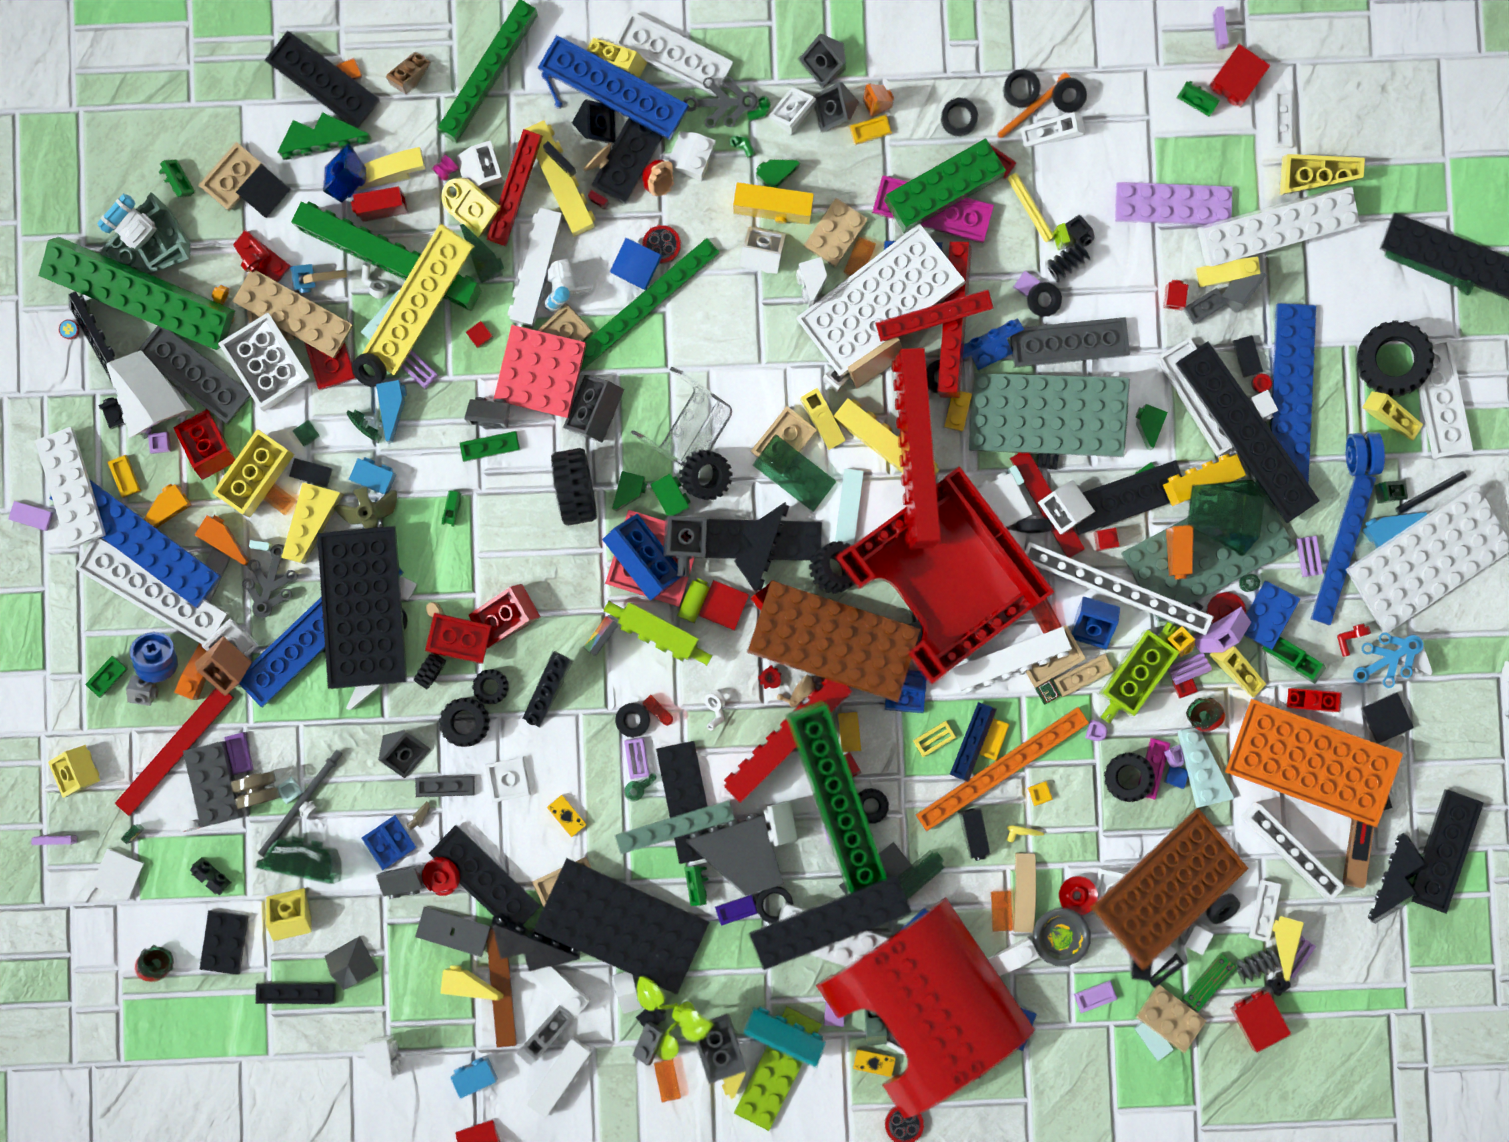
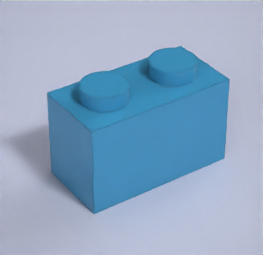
M366 457L363 460L357 458L349 480L364 487L367 486V488L384 495L390 492L396 474L392 472L393 468L383 464L381 467L374 465L375 461Z
M480 1057L472 1061V1065L467 1068L463 1065L453 1070L454 1074H452L450 1079L459 1099L483 1089L498 1080L489 1058L483 1060Z

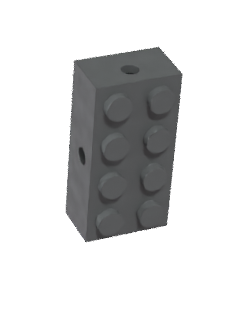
M221 741L184 750L183 754L200 828L243 818L242 808L237 809L235 799L239 797V793H234L231 787V782L236 781L235 775H233L226 742Z

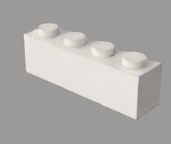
M572 1036L528 1100L526 1106L543 1118H546L548 1114L552 1116L558 1107L556 1105L558 1099H564L570 1090L567 1088L571 1081L575 1083L581 1074L578 1071L582 1065L586 1067L592 1058L589 1055L592 1049Z

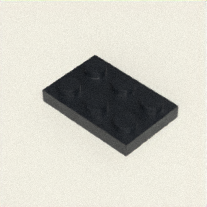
M208 910L199 970L240 974L249 915Z

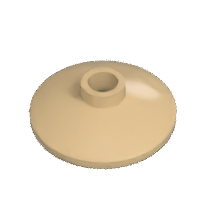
M609 143L600 150L583 170L585 172L590 171L598 166L602 169L609 162L607 156L612 144Z

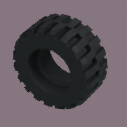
M1392 320L1389 323L1383 322L1379 326L1372 328L1365 335L1359 346L1356 358L1359 376L1366 382V386L1374 389L1375 392L1388 394L1390 397L1410 394L1422 386L1433 369V361L1435 359L1433 344L1429 342V336L1425 332L1420 331V327L1417 325L1412 326L1410 322L1404 321L1403 323L1398 322V320ZM1387 342H1403L1413 351L1414 363L1406 374L1392 377L1384 374L1379 369L1376 355L1380 347Z
M576 448L554 452L551 455V466L563 524L569 526L594 521L597 518L596 503L585 450Z

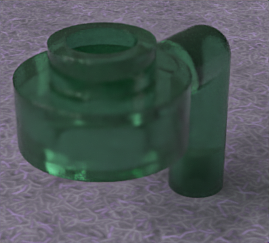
M651 773L642 782H629L624 788L626 799L632 802L640 800L644 794V789L656 780V774ZM635 789L637 791V794L632 795L630 793V790Z

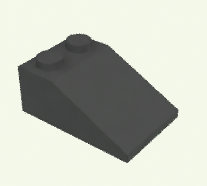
M729 1014L710 1019L709 1021L713 1022L709 1032L702 1039L695 1041L708 1084L747 1071Z

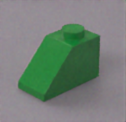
M770 159L766 163L763 161L756 168V178L766 187L778 188L799 168L800 163L797 160Z
M1145 404L1142 408L1139 407L1135 418L1138 419L1136 426L1146 448L1152 450L1155 447L1168 412Z
M622 471L612 509L618 511L640 498L641 494L645 493L648 482H645V477Z

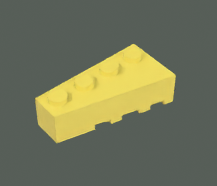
M1286 154L1282 157L1280 195L1359 180L1364 177L1365 158Z
M302 483L281 558L302 564L306 563L317 544V533H323L329 519L335 512V506L339 504L344 494Z

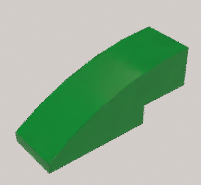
M1279 637L1273 650L1264 646L1262 648L1282 664L1316 684L1326 669L1323 663Z

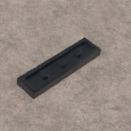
M336 983L256 984L255 1004H335Z

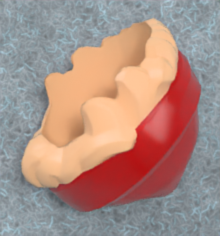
M656 159L645 167L642 175L644 188L653 196L666 195L667 192H670L671 186L674 185L672 163Z

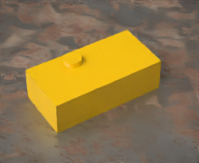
M737 182L733 212L739 215L773 219L776 223L786 224L787 221L809 225L814 193Z

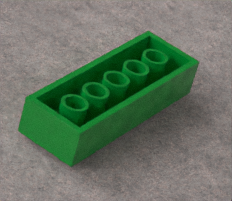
M985 138L886 194L884 202L903 233H906L919 223L922 224L1001 179L1006 170Z

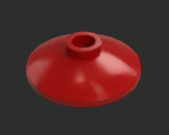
M1073 876L1063 882L1059 889L1058 897L1062 908H1068L1078 912L1080 915H1085L1092 911L1091 906L1098 900V892L1091 880L1082 876ZM1080 892V898L1075 899L1074 893Z

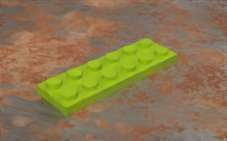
M786 1006L782 1014L783 1017L788 1019L787 1023L793 1026L795 1023L800 1024L810 1034L813 1031L818 1033L822 1023ZM767 1045L734 1114L769 1131L803 1062Z

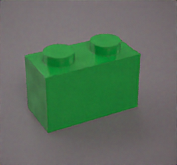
M670 473L650 484L667 516H678L690 509L688 504L691 502L686 493H681L679 487L682 485L677 476L672 477Z

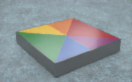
M605 616L583 647L594 656L597 655L618 627V624L608 616Z

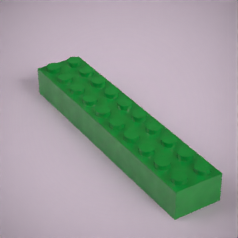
M302 201L300 202L291 221L299 231L365 262H369L371 265L403 280L408 278L421 256V253L417 251L409 252L400 243L395 242V244H392L383 235L378 234L375 236L371 233V230L363 226L357 228L353 225L352 221L346 218L340 220L336 217L335 213L325 209L323 212L318 208L319 206L310 201L307 204ZM457 274L443 298L472 311L481 293V289L476 279L468 275L464 278Z
M59 236L48 240L38 275L215 350L221 348L218 343L228 337L236 311Z
M819 701L785 714L847 893L887 879L827 704Z

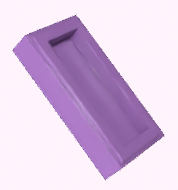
M245 732L226 736L225 742L233 775L254 770Z

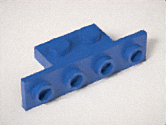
M1019 319L1010 320L997 329H991L988 333L971 339L970 342L964 344L963 359L972 356L977 369L980 370L1013 354L1007 338L1024 330Z

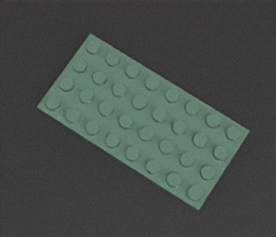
M975 373L969 450L1124 457L1130 379L1119 377Z
M1255 481L1171 526L1193 525L1192 574L1187 575V579H1175V576H1169L1166 529L1123 551L1121 555L1139 587L1188 606L1295 549V546L1259 483ZM1155 615L1157 621L1164 619Z

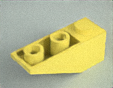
M592 38L586 50L637 78H640L647 64V61L638 52L597 38Z
M818 388L800 398L802 405L828 450L846 441Z

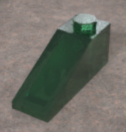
M461 224L460 227L464 239L474 246L470 255L480 282L502 276L501 270L504 269L501 258L497 259L493 251L464 224Z

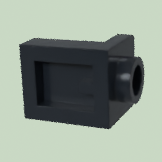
M1080 214L1065 223L1067 232L1083 247L1090 245L1095 240L1093 228Z
M107 398L103 400L102 404L98 405L99 409L103 411L110 429L126 424L124 423L121 405L118 404L117 398Z
M658 1008L653 1011L644 1009L636 1016V1019L643 1027L649 1021L658 1025L666 1019L665 1013L667 1011Z

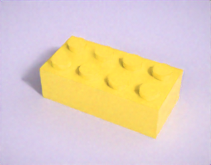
M257 429L212 493L241 514L250 518L295 454Z

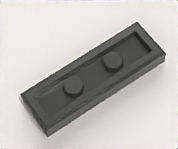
M475 776L415 778L416 797L474 796Z

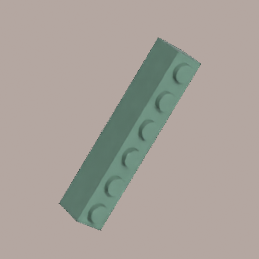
M727 800L616 834L615 837L620 854H624L722 824L735 818L730 801Z

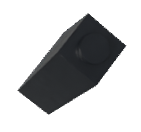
M975 807L959 811L958 814L969 857L971 859L975 858V861L986 859V855L990 854L981 809Z

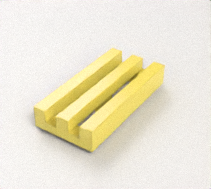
M944 721L914 739L913 742L921 756L925 757L955 739L956 736L948 722ZM944 726L946 727V730H944L943 732L939 733L938 735L934 736L933 738L929 739L923 744H919V741L923 740L924 738L928 737L929 735L933 734L934 732L938 731ZM947 733L951 735L925 752L922 749Z

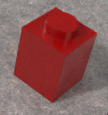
M1181 280L1169 282L1165 287L1163 308L1182 311L1186 307L1188 284H1183Z
M1116 527L1093 532L1097 551L1120 547Z

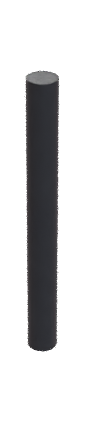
M1462 471L1395 508L1396 512L1401 514L1467 478L1466 473Z

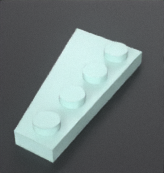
M1196 728L1177 731L1196 808L1235 799L1201 731Z

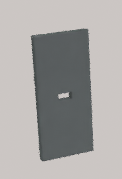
M894 842L879 853L887 878L894 875L900 878L913 867ZM844 882L841 883L839 887L845 895L848 894Z
M424 906L415 937L482 957L491 926ZM452 928H455L454 935H451Z

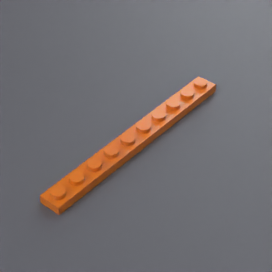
M1076 707L972 776L968 782H963L915 814L924 829L928 831L1089 724L1079 707Z

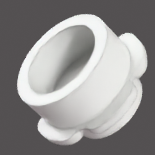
M305 801L299 808L301 817L304 816L306 819H309L315 813L317 806L313 804L314 801L309 803Z

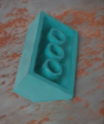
M759 1006L758 1009L753 1007L744 1027L745 1035L817 1068L826 1045V1041L823 1040L824 1036L814 1031L810 1034L805 1031L806 1028L797 1023L793 1026L787 1023L788 1019L778 1014L774 1017L764 1007Z

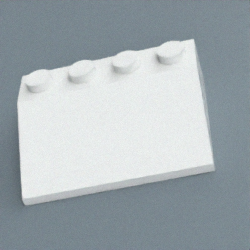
M266 313L218 343L257 406L263 412L282 401L310 378L269 313Z

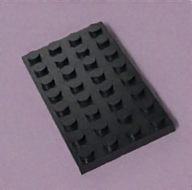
M396 526L317 533L328 689L407 682Z
M566 857L533 931L636 977L644 976L657 986L678 994L710 922Z

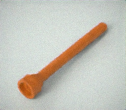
M1064 72L1058 77L1056 82L1058 83L1062 79L1071 77ZM1055 85L997 133V136L1004 138L1052 98Z

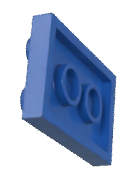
M1265 580L1246 614L1251 624L1244 636L1273 650L1300 598Z

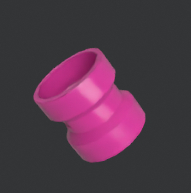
M447 155L441 158L439 164H435L432 167V170L445 182L449 179V174L459 169Z

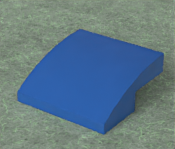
M626 237L611 267L610 273L643 290H647L663 255Z
M908 670L898 702L885 698L884 710L924 713L927 681L921 671Z
M396 815L361 837L382 871L417 848Z

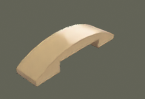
M1015 853L1016 879L1013 932L1033 933L1036 903L1035 854Z

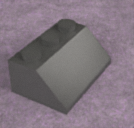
M584 375L572 404L569 418L566 419L563 428L588 439L603 443L624 389L608 380Z

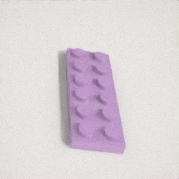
M1116 183L1115 222L1207 225L1231 218L1232 187Z

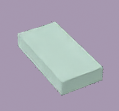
M1143 1022L1134 1027L1157 1061L1174 1050L1167 1040Z

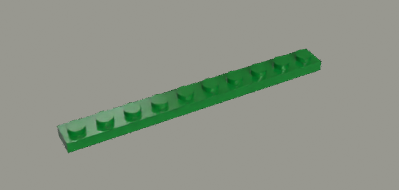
M708 238L704 239L586 341L587 345L580 373L719 254V251Z

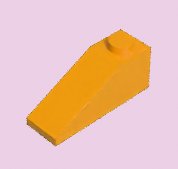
M169 484L162 489L163 492L157 496L144 520L158 528L192 506L180 486Z

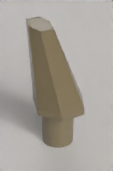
M427 801L412 815L413 820L406 824L409 830L416 826L422 827L430 810V805Z

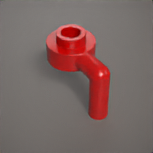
M253 238L250 244L259 254L253 253L243 260L241 267L245 272H255L260 267L259 263L269 257L268 251L256 238Z
M1364 623L1353 626L1354 630L1338 634L1337 639L1342 657L1350 655L1346 640L1371 634L1369 626L1365 627Z

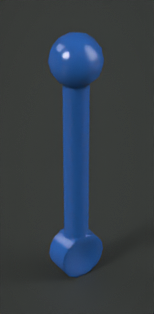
M542 72L541 76L546 80L555 100V106L561 108L562 102L559 101L553 89L549 75Z

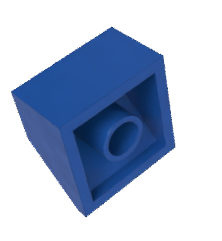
M1083 596L1071 630L1075 641L1107 650L1119 623L1120 607Z

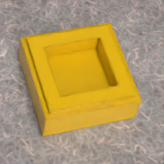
M1046 781L1027 787L1034 806L1053 800Z

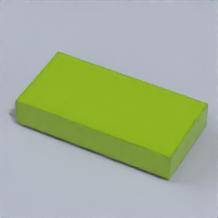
M1065 223L1058 224L1053 235L1057 250L1061 251L1070 243V238Z

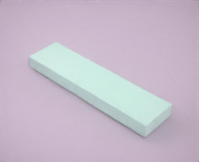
M844 469L835 542L843 541V545L845 543H849L850 546L854 545L864 471Z

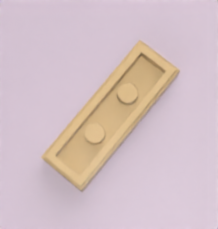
M1106 653L1057 677L1053 681L1061 697H1064L1113 672L1114 669Z

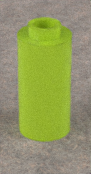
M699 578L696 581L692 580L677 614L678 617L692 623L696 622L710 589L707 586L708 582Z

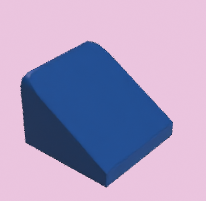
M1169 765L1164 782L1184 789L1188 772L1181 767L1173 768Z

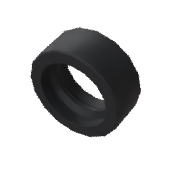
M1015 70L1005 80L1003 87L1004 98L1013 107H1029L1039 96L1041 89L1040 80L1030 70ZM1025 78L1032 83L1033 92L1027 99H1017L1013 96L1010 88L1015 79Z
M958 97L951 99L946 103L941 113L942 127L952 136L961 137L968 135L973 131L978 120L976 106L966 98ZM961 106L970 112L971 118L967 126L956 128L950 124L948 114L954 107Z
M780 886L763 890L757 897L756 907L758 914L762 920L770 924L777 922L779 916H770L764 910L763 903L769 894H780L788 904L794 905L792 896L786 889Z

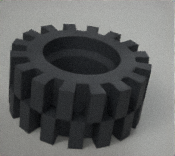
M429 654L417 671L413 681L427 690L441 673L446 660L438 654Z
M483 670L473 680L472 689L474 690V696L484 704H497L501 702L509 691V683L506 676L497 670ZM488 679H493L498 684L497 692L491 695L487 694L483 689V685Z
M874 788L864 789L858 793L862 807L869 798L877 800L879 804L878 810L873 814H869L864 810L868 824L881 822L889 811L887 797L880 790Z

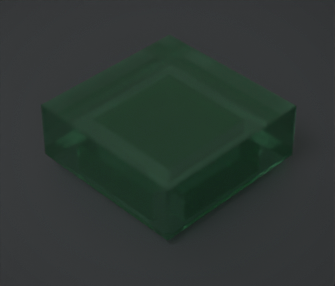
M309 420L293 430V433L304 447L320 437V434Z

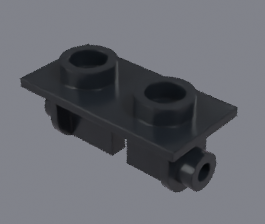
M200 858L192 864L190 869L191 875L201 883L207 879L208 882L205 886L215 895L218 894L220 896L225 888L232 883L204 858Z

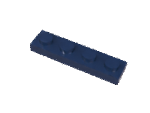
M978 702L950 775L967 782L969 781L996 713V708Z

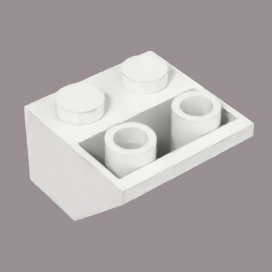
M491 141L471 146L456 156L462 178L472 181L480 189L504 183Z
M822 257L799 263L798 270H796L798 284L803 286L801 292L803 301L808 303L809 308L815 304L826 283L827 274Z
M1073 480L1038 502L1060 535L1066 533L1095 512Z
M790 801L767 805L768 810H764L766 823L770 822L771 829H768L770 842H774V845L778 846L798 841Z
M393 1035L369 1039L363 1045L366 1065L387 1081H393L401 1072L400 1060L396 1058V1052H398L397 1040H394Z

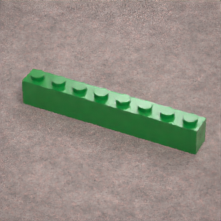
M523 0L517 1L437 127L442 135L455 143L459 141L537 18L538 14L535 7Z

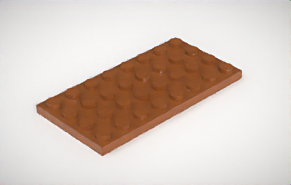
M771 580L747 653L898 702L911 661L908 652L915 647L920 629Z
M1196 808L1102 895L1091 908L1139 967L1145 969L1249 868L1202 811Z

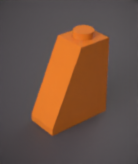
M1193 525L1173 526L1166 529L1169 576H1175V579H1187V575L1192 574Z

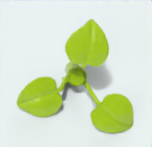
M644 976L639 978L637 999L642 1007L649 1011H653L656 1008H674L672 1016L675 1022L668 1028L662 1038L656 1053L659 1058L670 1060L677 1056L679 1052L678 1041L669 1034L678 1024L682 1027L683 1036L690 1041H698L709 1032L713 1022L696 1012L691 1002L685 1001L680 1005L678 1003L661 1005L665 1002L662 990L650 979Z

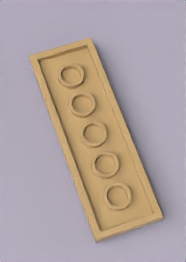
M250 271L232 301L259 317L269 313L278 328L334 359L354 326L258 271Z

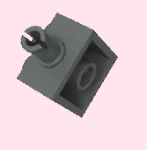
M665 517L663 557H676L678 559L677 576L679 577L683 576V569L684 577H690V559L705 557L707 518ZM684 532L686 533V536H689V539L686 540V542H684V539L681 538V535H683Z

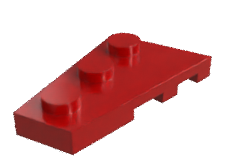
M246 230L243 231L233 244L242 260L253 253L259 254L250 244V241L255 237ZM261 243L268 251L269 257L259 263L260 267L256 271L279 283L291 265Z

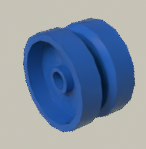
M1367 432L1365 436L1361 433H1351L1348 435L1345 455L1350 475L1362 476L1365 472L1369 475L1381 474L1384 469L1385 451L1380 433Z
M145 633L137 637L130 647V657L134 670L138 677L145 682H162L176 672L178 658L174 644L170 637L164 633Z

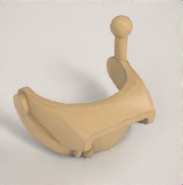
M806 675L799 681L790 699L782 694H778L777 699L789 703L791 707H795L812 692L816 684L812 681L811 676Z

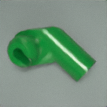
M760 97L756 110L747 112L749 122L767 115L770 108L768 97Z
M734 135L730 138L731 146L743 149L747 158L756 155L747 137Z

